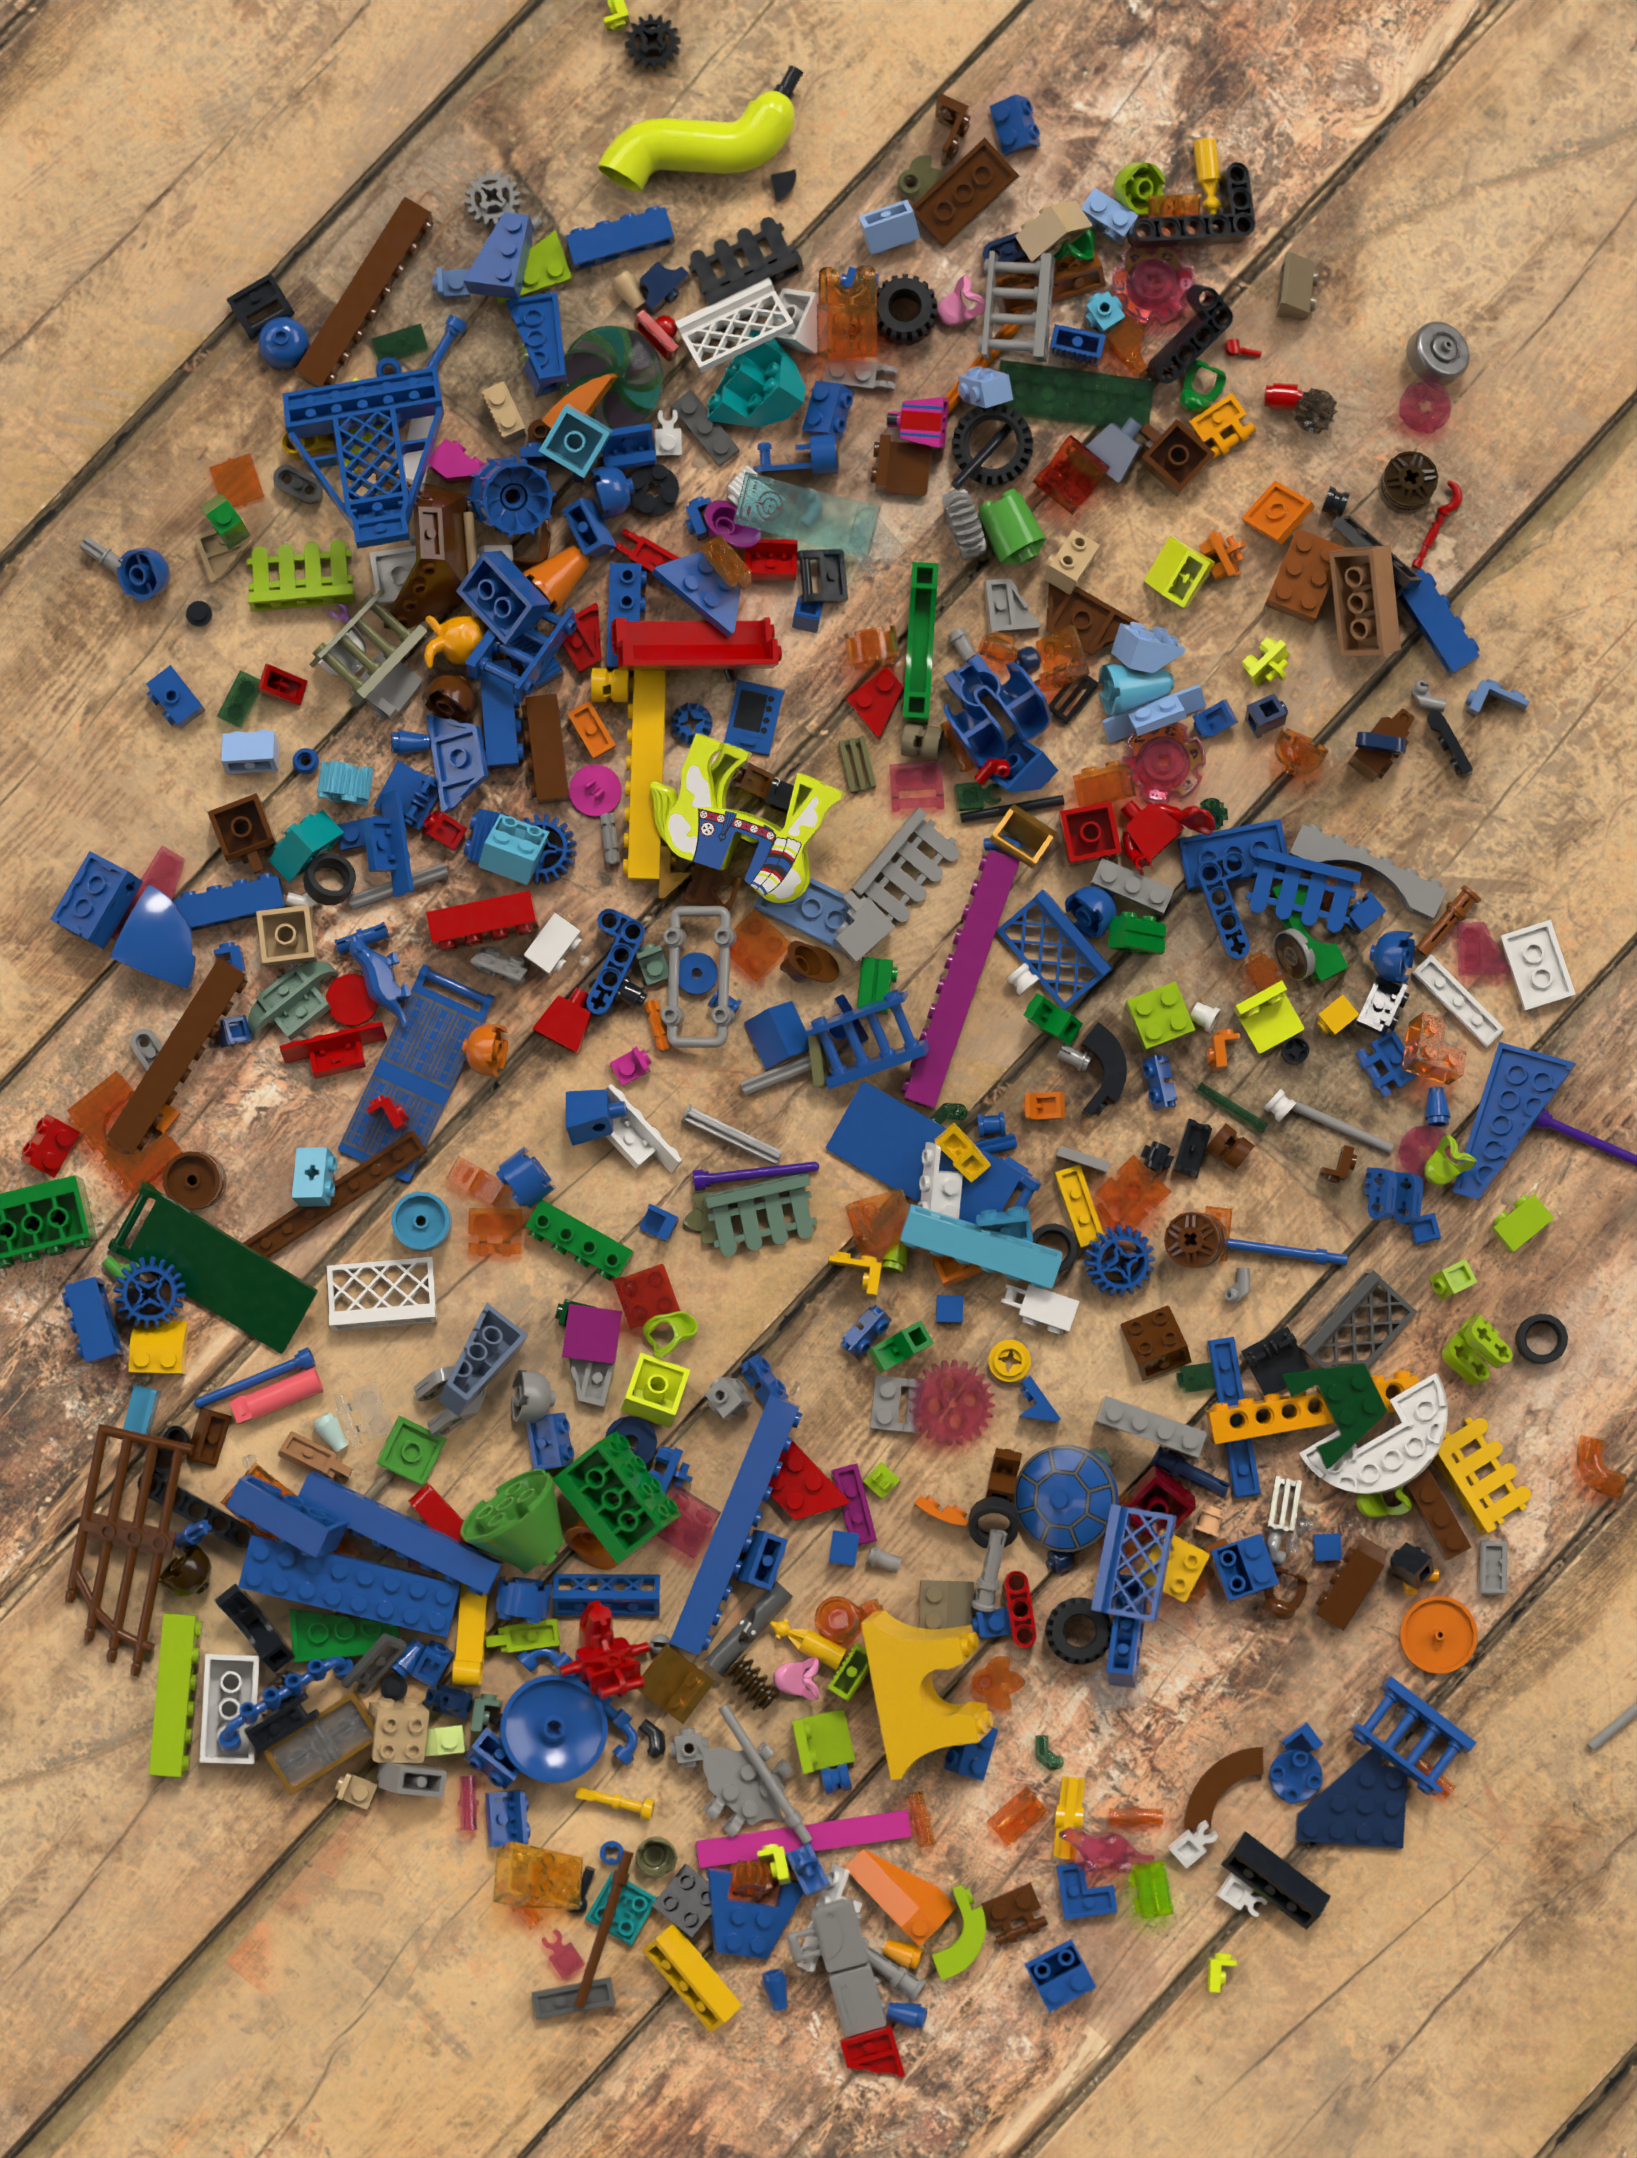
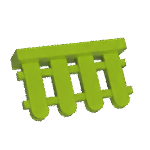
M334 540L330 544L329 552H320L317 543L308 542L304 546V554H294L291 545L283 544L278 549V556L268 557L266 548L262 546L255 547L252 551V558H247L248 567H253V583H248V603L251 611L335 605V603H356L353 584H348L354 583L353 575H348L347 559L352 558V551L346 550L345 543L342 540ZM331 560L332 576L322 577L321 561ZM305 562L306 579H296L295 563ZM279 564L280 581L270 582L269 565Z

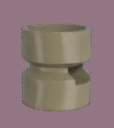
M907 722L902 738L901 755L913 758L922 755L924 760L938 762L943 748L944 728L929 726L927 729H924L922 724ZM919 736H923L921 747H918Z

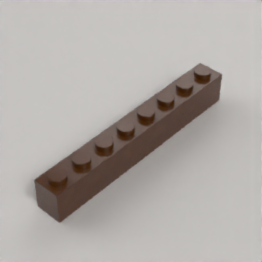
M404 196L295 369L297 377L315 388L335 384L338 378L336 373L340 366H345L352 355L350 352L355 343L359 344L362 341L366 332L364 328L368 322L372 323L379 313L378 306L381 301H386L393 290L391 285L396 278L400 279L407 267L405 263L410 256L413 258L420 247L418 242L423 234L427 236L431 231L434 222H432L433 217L429 210Z
M221 956L218 958L106 1136L107 1138L131 1153H134L137 1148L142 1151L150 1138L146 1133L151 1126L156 1128L164 1116L160 1113L161 1109L165 1104L171 1105L178 1092L174 1091L179 1081L184 1084L192 1072L188 1068L192 1060L198 1061L206 1048L202 1044L207 1037L211 1039L214 1037L220 1027L216 1022L221 1014L226 1017L233 1007L234 1003L230 1001L235 992L241 994L248 983L244 979L247 975L245 971Z

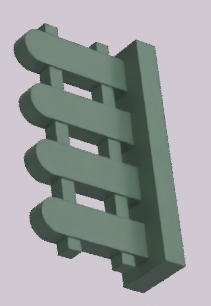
M801 1173L703 1195L704 1206L712 1210V1213L707 1214L708 1221L714 1220L718 1239L713 1240L714 1247H719L723 1255L732 1256L737 1249L736 1243L745 1241L746 1246L750 1250L755 1251L762 1246L761 1237L771 1235L774 1243L782 1245L788 1239L787 1231L796 1229L798 1236L801 1238H810L813 1234L812 1225H816L817 1220L816 1217L811 1218L807 1199L812 1198L811 1191L805 1192L804 1188L811 1185L809 1175ZM788 1190L789 1196H779V1192ZM763 1197L762 1202L754 1203L753 1198ZM737 1202L738 1207L728 1209V1204ZM791 1203L794 1222L785 1224L781 1205ZM765 1209L769 1228L760 1230L756 1210ZM740 1215L743 1234L734 1235L730 1216Z

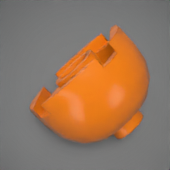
M483 1024L477 1026L470 1033L468 1039L464 1040L462 1052L466 1054L467 1062L475 1072L485 1076L499 1077L500 1074L497 1073V1070L504 1069L508 1053V1040H503V1033H508L505 1025Z

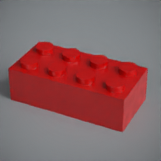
M530 890L426 912L432 943L436 950L441 949L442 952L456 950V945L467 943V947L483 944L482 940L493 938V941L505 940L509 938L508 934L517 932L519 936L534 933V929L539 928Z

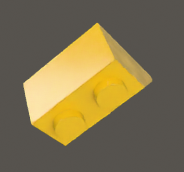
M140 1320L138 1326H135L133 1323L129 1345L128 1372L186 1375L187 1321H170L168 1324L160 1321V1327L158 1328L154 1326V1321L150 1320L149 1328H144L145 1320Z

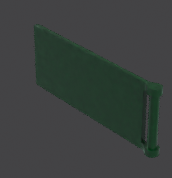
M142 1182L138 1189L139 1195L116 1237L111 1239L108 1249L139 1265L141 1257H144L146 1265L150 1264L151 1256L155 1257L154 1265L158 1266L161 1259H165L163 1268L167 1270L171 1264L175 1266L171 1272L172 1276L178 1272L181 1273V1277L175 1280L176 1283L185 1282V1287L178 1289L180 1292L186 1293L188 1297L282 1354L307 1313L318 1290L162 1194L152 1184ZM149 1198L154 1199L155 1203L129 1249L124 1243ZM148 1271L156 1277L160 1275L157 1272Z

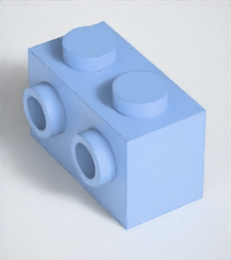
M1095 187L1081 207L1092 224L1091 228L1098 229L1103 232L1106 238L1113 242L1117 241L1121 245L1126 240L1127 232L1138 218L1137 214Z
M908 200L858 216L863 237L871 255L886 252L889 248L898 245H907L913 240L920 238L915 215Z
M973 367L967 369L966 374L958 376V393L964 402L988 408L1013 400L1009 374L989 368Z
M259 730L246 733L234 731L229 734H222L221 762L226 774L278 771L279 742L275 731Z

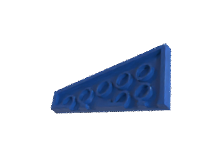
M1499 1042L1465 1153L1472 1155L1477 1162L1473 1168L1457 1176L1453 1188L1454 1194L1478 1201L1482 1198L1576 1066L1575 1062Z

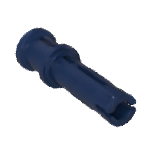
M1159 1445L1149 1466L1153 1467L1156 1464L1159 1468L1169 1472L1171 1477L1177 1478L1179 1476L1222 1499L1224 1498L1230 1483L1185 1461L1184 1456H1176L1164 1450V1446Z

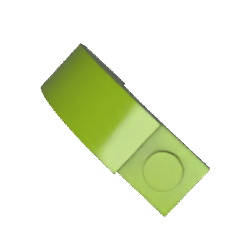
M962 1883L952 1887L963 1917L961 1934L950 1946L931 1953L941 1981L965 1970L979 1954L985 1938L986 1921L982 1905L971 1908L970 1904L974 1903V1899L969 1887L964 1889Z

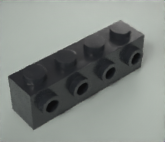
M1246 1831L1232 1844L1220 1864L1306 1930L1320 1917L1331 1897Z

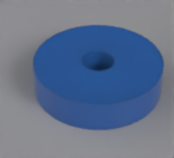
M693 952L685 955L679 961V986L685 992L692 995H702L709 992L715 986L718 979V969L710 956L701 952ZM693 970H701V977L694 978L692 976Z

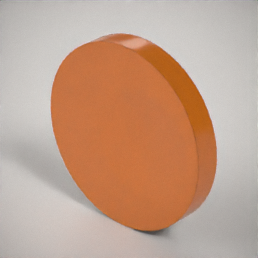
M1431 1596L1417 1601L1407 1610L1400 1624L1399 1639L1404 1654L1412 1664L1426 1672L1444 1674L1455 1671L1468 1662L1477 1645L1478 1630L1472 1614L1462 1603L1450 1597Z

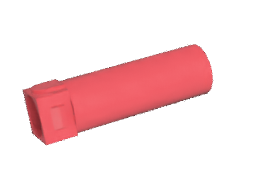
M313 1367L231 1400L230 1406L237 1423L242 1424L320 1394L324 1390L317 1371Z

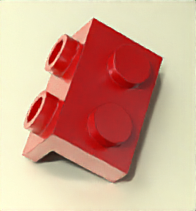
M760 538L756 545L745 548L744 579L796 581L798 541L785 538Z
M380 1095L369 1102L370 1107L366 1108V1111L372 1117L385 1111L395 1130L402 1132L409 1128L406 1121L410 1120L406 1110L400 1104L396 1105L391 1097Z
M46 1114L36 1124V1133L32 1140L28 1141L23 1147L21 1160L55 1178L81 1132Z

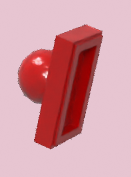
M644 309L636 316L634 327L667 361L670 362L676 357L679 346L672 340L678 331L675 319L663 315L654 321Z

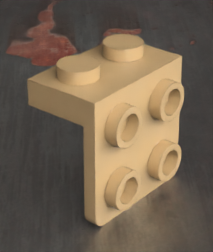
M380 1698L378 1702H369L368 1713L375 1718L372 1759L379 1763L423 1762L429 1710L416 1699H404V1703L394 1702V1700L388 1698Z

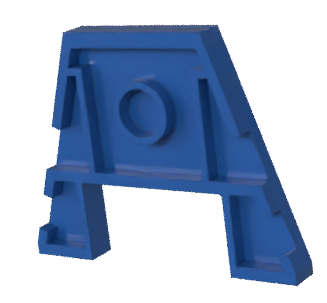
M707 1868L706 1877L709 1881L708 1896L711 1902L714 1950L718 1953L767 1959L804 1893L799 1881L790 1880V1884L780 1885L777 1902L774 1906L727 1899L733 1873L727 1870Z

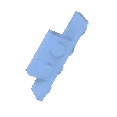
M1195 685L1119 715L1104 719L1102 723L1108 742L1112 743L1133 734H1137V736L1183 720L1187 718L1186 714L1205 708L1206 704L1200 685Z

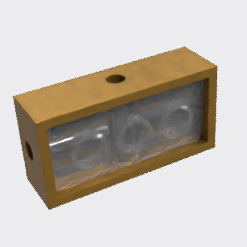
M353 1691L320 1712L316 1719L269 1747L263 1753L291 1796L373 1744L375 1720L368 1713V1709L358 1693Z

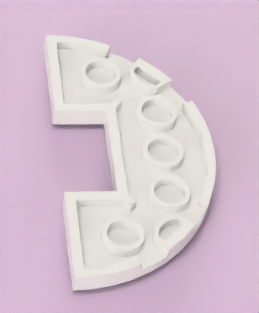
M1435 1373L1390 1399L1402 1423L1360 1448L1355 1443L1331 1468L1325 1469L1315 1447L1339 1436L1338 1431L1299 1454L1318 1477L1348 1492L1378 1494L1397 1489L1409 1483L1429 1466L1438 1453L1445 1436L1448 1405L1446 1393L1439 1375Z

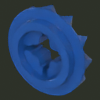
M686 703L677 707L672 715V732L679 741L685 744H692L695 737L690 727L683 725L688 722V713H691L694 720L701 721L695 725V734L701 733L709 736L712 731V717L708 709L699 703Z

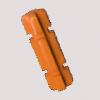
M658 1000L648 1001L645 1003L647 1014H649L648 1019L653 1037L656 1038L657 1050H668L671 1045L667 1040L666 1027L661 1019V1013H659L661 1010Z

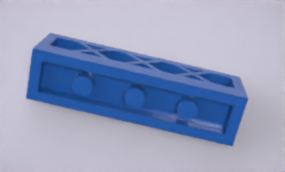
M554 1574L553 1616H581L590 1602L598 1600L602 1606L609 1607L612 1616H660V1575ZM559 1583H571L574 1587L570 1590H559ZM590 1583H597L601 1586L597 1590L586 1588ZM616 1584H625L627 1586L623 1591H616L612 1587ZM643 1584H654V1591H643L639 1587Z

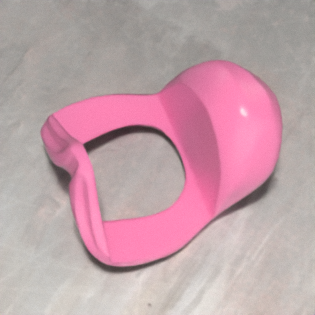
M967 275L962 276L957 281L954 291L943 298L937 307V317L946 325L957 326L985 312L986 301L980 295L971 292L972 284ZM961 292L966 299L977 302L973 309H969L964 304Z
M808 1658L803 1662L785 1663L779 1666L773 1674L776 1688L785 1694L804 1696L809 1700H818L819 1689L811 1679L818 1672L819 1660L817 1658Z

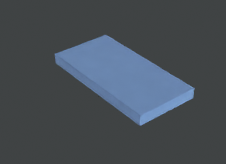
M810 877V883L806 891L793 901L774 903L759 895L753 909L844 953L833 940L837 937L835 931L845 922L849 925L852 923L849 920L850 916L846 913L850 908L842 900L845 894Z

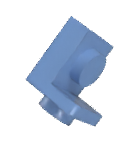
M437 267V275L432 276L433 291H438L440 299L471 297V293H468L463 281L469 269L443 271L442 267Z

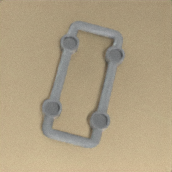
M680 906L672 911L670 927L664 932L663 936L665 944L669 946L668 1006L661 1013V1019L667 1025V1040L670 1045L677 1048L721 1047L727 1041L728 1026L733 1023L735 1018L733 1010L729 1007L730 947L736 943L737 935L731 929V915L725 907ZM720 916V927L714 933V941L720 947L718 1006L714 1008L711 1015L712 1021L717 1025V1037H677L678 1026L684 1020V1012L678 1007L680 948L686 942V933L680 928L681 917Z

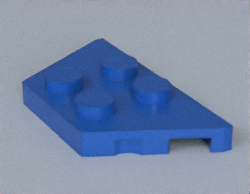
M702 551L659 565L652 571L651 574L725 636L729 638L734 633L741 584Z
M427 715L441 812L447 814L489 778L481 727L477 725Z

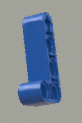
M1228 852L1199 864L1196 868V878L1224 952L1230 958L1241 959L1249 953L1250 945L1226 880L1243 873L1247 863L1241 853ZM1231 856L1237 857L1240 861V866L1236 871H1231L1227 867V860ZM1208 865L1212 866L1215 870V877L1210 881L1205 880L1202 876L1204 867ZM1216 890L1222 891L1225 897L1224 902L1220 905H1215L1211 899L1213 892ZM1225 915H1230L1234 920L1233 927L1229 930H1225L1221 926V919ZM1239 932V935H1234L1236 942L1243 944V947L1239 948V954L1236 951H1231L1230 947L1234 946L1232 937L1226 939L1225 934Z
M610 908L600 912L597 922L604 934L616 940L587 998L589 1011L597 1017H603L611 1010L615 1001L614 997L628 975L636 954H638L646 936L642 923ZM611 915L617 919L614 927L606 928L603 926L602 922L606 916ZM630 927L640 929L641 933L637 939L632 940L626 936V931ZM620 950L629 953V959L624 963H618L614 958L615 954ZM608 974H614L618 977L617 983L612 987H608L603 983L604 977ZM600 987L603 991L611 993V996L609 997L605 994L603 1003L606 1006L595 1010L593 1001L600 999L602 992L598 990Z

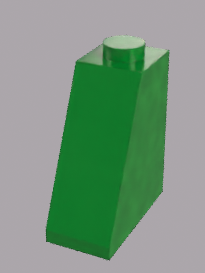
M219 493L199 507L229 550L251 536L240 516L222 493Z

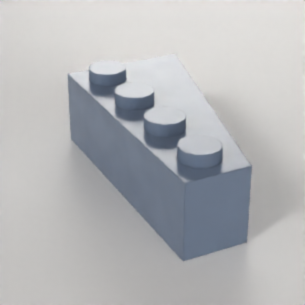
M486 1303L438 1401L459 1417L520 1351L528 1335Z

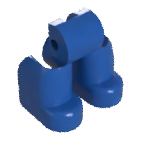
M979 654L968 660V664L959 670L954 669L944 676V680L951 693L964 709L960 713L953 715L947 703L944 705L946 718L954 735L963 745L967 756L977 769H980L988 759H1002L1008 750V743L1001 726L984 704L980 702L989 695L996 702L1021 740L1027 741L1039 736L1052 721V715L1044 694L1021 666L1016 663H1008L1006 666L1010 677L1001 685L998 676L990 670Z

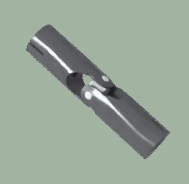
M775 1581L771 1591L767 1590L747 1612L746 1616L737 1623L710 1653L705 1662L722 1676L757 1638L759 1633L766 1628L792 1599L793 1595ZM744 1631L747 1636L739 1639L740 1633Z

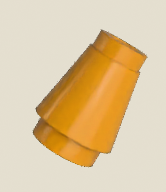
M889 1939L886 1940L882 1951L883 1955L908 1970L911 1968L918 1969L924 1953V1949L919 1948L917 1944Z

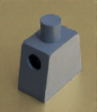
M1131 417L1122 429L1115 423H1111L1083 448L1080 453L1115 481L1122 483L1142 448V445L1134 437L1143 426Z

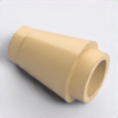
M628 270L611 281L614 286L612 289L631 306L633 311L646 302L634 274L631 275Z

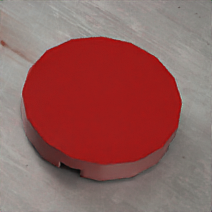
M345 974L336 978L328 988L326 1001L332 1007L329 1013L338 1023L346 1026H358L368 1022L375 1015L378 1004L368 995L364 976Z

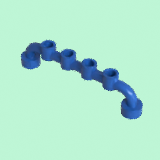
M550 1647L533 1649L529 1653L524 1650L517 1657L531 1673L539 1666L536 1660L540 1657L548 1658L558 1669L560 1666L570 1664L573 1661L565 1652L559 1655ZM579 1674L567 1675L579 1680L590 1688V1681H582ZM607 1697L604 1700L599 1698L606 1716L627 1737L626 1745L623 1747L619 1744L612 1752L624 1765L628 1766L634 1760L631 1754L636 1749L638 1742L637 1733L629 1724L632 1718L622 1708L616 1711L610 1705L613 1701L611 1697Z
M339 1656L331 1657L323 1662L319 1659H314L308 1664V1672L301 1676L295 1673L289 1674L285 1679L286 1686L278 1691L275 1688L264 1690L262 1701L255 1705L251 1702L243 1703L239 1708L240 1715L232 1719L219 1735L218 1739L222 1750L229 1753L237 1751L242 1744L240 1734L237 1731L239 1727L244 1724L250 1725L255 1723L258 1715L268 1709L275 1710L279 1708L283 1699L290 1695L297 1696L301 1694L304 1686L313 1680H323L326 1677V1672L332 1669L335 1678L342 1681L354 1667L352 1660L348 1657Z

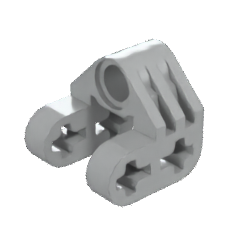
M454 1366L437 1369L415 1385L414 1391L418 1401H426L439 1395L443 1391ZM486 1389L477 1396L459 1417L450 1409L445 1408L427 1423L431 1436H443L454 1430L457 1426L465 1424L467 1420L476 1415L485 1397Z

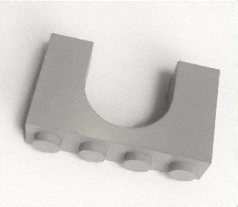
M1109 1396L1102 1398L1094 1423L1112 1430L1123 1431L1169 1448L1170 1451L1192 1459L1199 1458L1207 1436L1205 1431Z

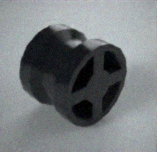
M1330 486L1322 511L1335 512L1336 516H1342L1350 493L1346 491L1343 493L1338 492L1335 487Z

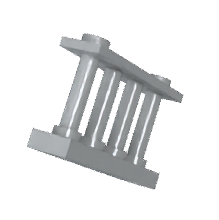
M990 251L989 259H985L984 273L988 275L984 329L983 336H979L978 351L982 352L985 360H991V350L1030 351V354H1033L1037 362H1047L1055 268L1054 256L1052 253H1041V261L1036 263L998 262L999 257L996 252ZM997 272L1036 274L1039 277V287L1035 286L1034 289L996 288ZM995 298L1032 299L1034 302H1037V312H1033L1032 315L994 313ZM993 324L1032 325V328H1035V338H1031L1030 341L992 339Z

